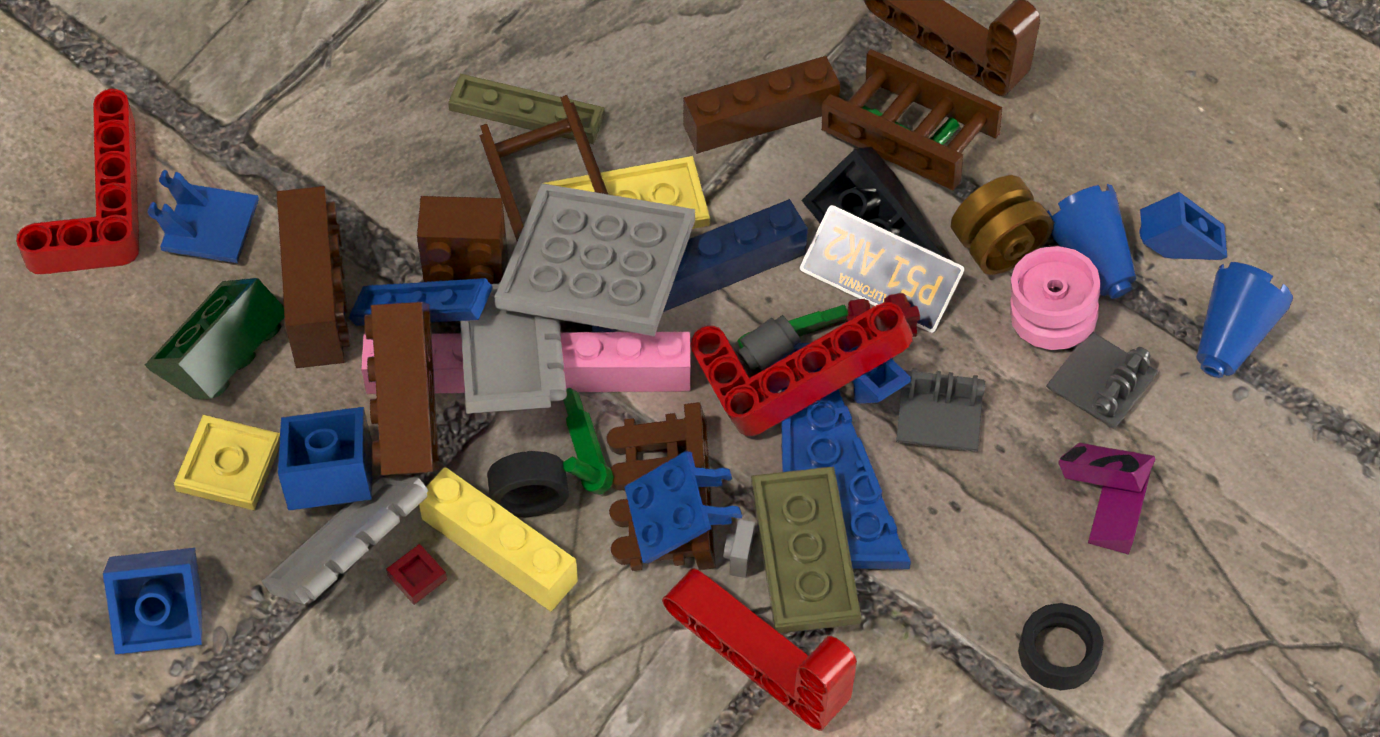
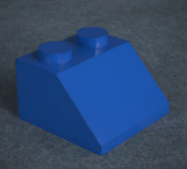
M195 547L109 557L103 571V579L115 655L202 645L201 586Z

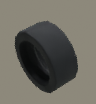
M541 451L519 452L502 457L493 463L487 472L490 499L516 517L540 516L558 509L564 505L569 497L567 476L563 467L564 461L557 455Z
M1056 603L1045 605L1031 614L1022 630L1018 654L1021 666L1029 677L1043 687L1060 691L1075 689L1089 681L1096 671L1102 656L1104 640L1100 626L1089 613L1074 605ZM1056 626L1070 629L1084 641L1086 646L1085 657L1076 666L1060 667L1052 665L1044 660L1036 650L1035 643L1038 634L1045 628Z

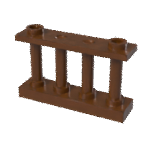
M870 49L866 57V82L849 101L840 99L832 94L822 103L821 130L859 148L872 146L881 158L950 190H954L961 182L962 152L979 132L995 139L1000 135L1003 107ZM880 87L899 95L881 116L862 109ZM915 102L931 110L918 127L911 131L895 124L907 108ZM945 117H952L959 123L964 124V126L948 146L928 138Z

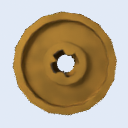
M1008 175L998 177L971 193L957 208L952 217L950 227L963 246L970 248V255L983 273L995 275L1014 268L1026 254L1041 248L1051 235L1054 222L1039 202L1034 201L1032 192L1023 180L1018 176Z

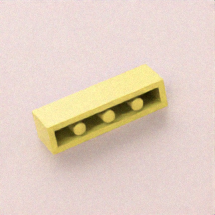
M444 467L426 486L428 497L419 504L422 520L550 612L578 582L577 564L574 557L448 468Z

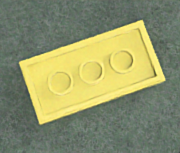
M693 156L601 172L608 195L695 209V223L692 229L710 226V216ZM588 175L543 183L594 192Z

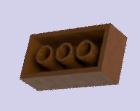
M325 186L277 191L285 327L295 367L305 368L344 363L343 347H350V335L345 318V313H348L346 292L343 289L342 281L345 279L343 258L340 256L342 237L340 224L337 219L335 201L328 202Z
M412 302L371 305V314L365 315L364 323L366 339L373 340L374 356L367 358L369 382H376L377 396L375 399H370L371 423L378 424L379 440L373 441L372 444L374 466H381V475L436 471L440 469L430 304Z

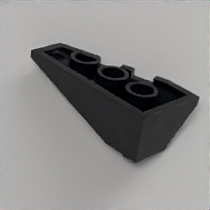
M872 146L854 149L801 200L820 224L829 206L833 205L951 260L896 174Z

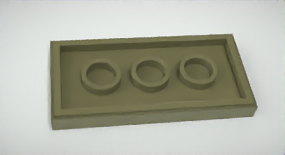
M834 466L752 475L751 486L774 629L779 633L860 624L861 613Z

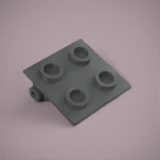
M1092 332L1084 342L1077 345L1046 387L1103 423L1116 429L1157 375L1158 371L1149 366L1151 355L1145 348L1137 347L1136 350L1132 349L1127 353Z
M912 368V371L904 370L911 377V382L901 388L896 442L978 452L985 380L978 379V375H973V378L953 376L952 372H949L948 375H942L941 371L933 374L916 371L917 368Z

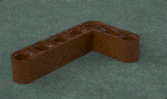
M864 0L866 7L875 16L998 96L1007 95L1031 69L1040 25V15L1036 8L1026 0H1014L990 24L989 30L944 0Z

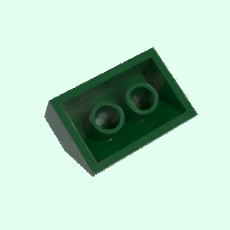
M259 278L222 281L148 360L145 366L151 372L193 399L216 398L229 387L230 381L228 379L237 369H243L253 361L256 356L254 351L263 341L270 340L280 331L282 327L280 322L285 318L284 306Z

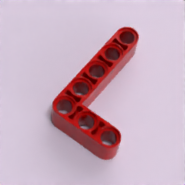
M104 90L95 97L93 103L96 217L33 223L22 228L17 234L16 242L25 266L34 274H52L123 266L134 261L139 254L135 121L127 95L121 90Z
M883 302L751 378L726 335L719 327L705 326L700 328L692 336L690 346L736 429L745 436H755L902 353L910 346L913 334L902 309L897 304ZM895 326L893 329L885 331L887 328ZM859 346L856 350L849 352L852 348ZM823 367L820 371L814 372L817 368ZM787 387L786 390H784L783 392L778 393L781 389ZM751 408L748 412L743 413L746 409Z
M695 568L690 569L663 597L664 607L677 621L813 729L822 731L851 699L857 660L849 647L836 637L827 636L808 656L707 575Z

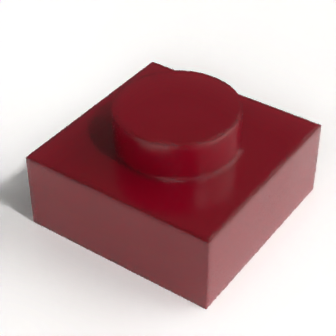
M420 544L386 568L387 576L413 605L447 580L446 572Z

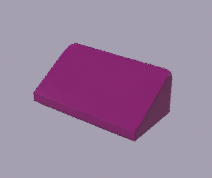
M1150 473L1141 492L1102 486L1088 540L1089 544L1129 555Z

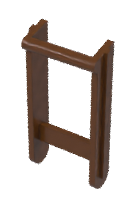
M568 95L560 97L567 118L504 141L494 143L488 124L480 126L483 134L479 136L500 196L503 199L516 241H518L524 225L500 158L573 133L594 192L608 194L574 102L570 103Z

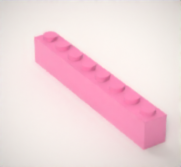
M633 332L561 333L560 342L562 343L566 389L572 388L577 392L690 391V332H656L655 336ZM461 333L431 334L435 393H465ZM364 334L361 370L366 394H376V382H369L367 372V358L374 356L373 340H367Z

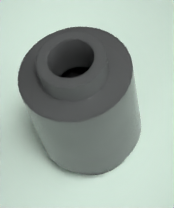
M782 315L776 320L770 318L740 339L743 348L738 352L751 371L757 367L760 371H763L795 351L794 346L800 343L801 340L788 320Z

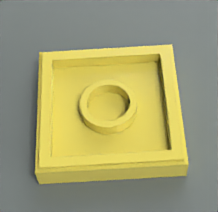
M203 415L174 482L175 490L255 510L279 450L280 433Z

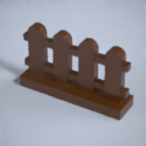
M701 403L684 404V419H677L676 413L665 414L666 421L636 424L635 419L631 418L624 419V426L611 429L607 434V443L610 450L616 454H626V462L617 463L611 467L614 477L612 487L616 490H625L624 487L678 456L679 447L686 446L687 451L692 452L696 468L710 469L707 421ZM667 448L668 457L638 460L637 452ZM711 486L698 487L702 504L712 506ZM617 500L611 505L609 514L616 526L629 527V536L619 537L614 540L611 545V553L617 563L621 565L630 564L632 571L643 570V561L628 500ZM711 525L710 530L654 561L673 559L674 565L679 566L685 565L686 557H694L699 570L716 568L713 525Z

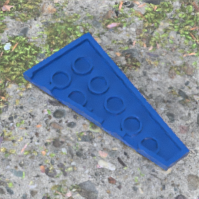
M798 343L794 346V352L810 343ZM823 367L817 368L814 372L820 371ZM835 390L781 421L782 472L834 466L852 568L910 569V558L906 549L902 547L897 534V526L893 517L889 515L882 498L881 487L863 443L855 432L852 416L848 407L844 405L839 390Z

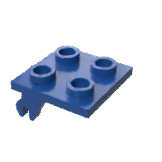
M163 170L159 182L168 188L177 203L175 211L167 204L163 205L161 211L157 208L155 202L150 203L147 211L151 218L157 220L165 233L160 246L161 250L238 264L259 201L258 195L192 185L179 172H175L172 179L169 177L168 171Z
M685 451L624 487L643 563L649 564L711 529V525H727L733 523L731 517L742 518L739 506L714 507L703 505L698 487L722 486L721 479L731 481L730 469L696 468L692 452Z

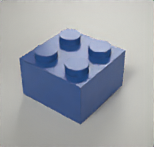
M364 407L281 418L278 476L288 511L372 500L373 443Z

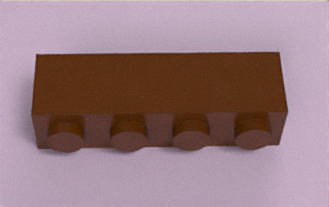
M827 56L819 57L684 97L683 126L696 154L821 117L824 100L830 94L839 98L840 82Z

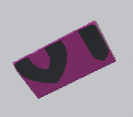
M1078 443L1061 456L1058 464L1065 479L1141 492L1156 459L1153 455Z

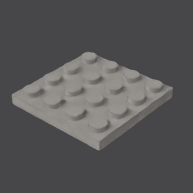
M541 183L495 294V306L498 309L655 336L695 223V209Z

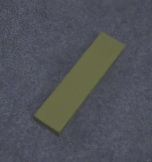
M461 73L448 102L450 111L530 130L567 118L559 96ZM569 99L570 103L574 102L589 144L594 145L605 116L604 107ZM573 133L561 136L563 138L575 140Z

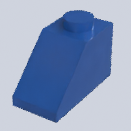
M1177 192L1140 209L1141 227L1139 233L1142 242L1164 258L1222 260L1227 258L1224 224L1182 193Z

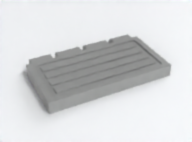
M491 284L493 289L479 320L460 321L466 414L550 408L551 401H560L567 396L559 319L496 308L494 297L500 284Z
M380 474L372 482V500L348 503L261 582L272 595L305 604L310 599L315 600L337 580L336 575L338 573H345L369 551L368 546L370 544L375 545L400 522L399 518L401 516L406 517L428 497V489L420 478L400 474Z

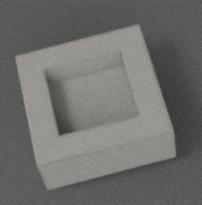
M738 519L736 533L727 534L723 558L730 559V575L743 578L747 576L754 542L755 522Z

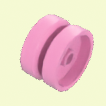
M1044 247L1026 254L1015 265L1011 276L1010 315L1012 326L1019 336L1035 347L1049 350L1068 349L1084 342L1094 331L1098 320V299L1100 296L1098 269L1088 257L1074 249L1065 247Z

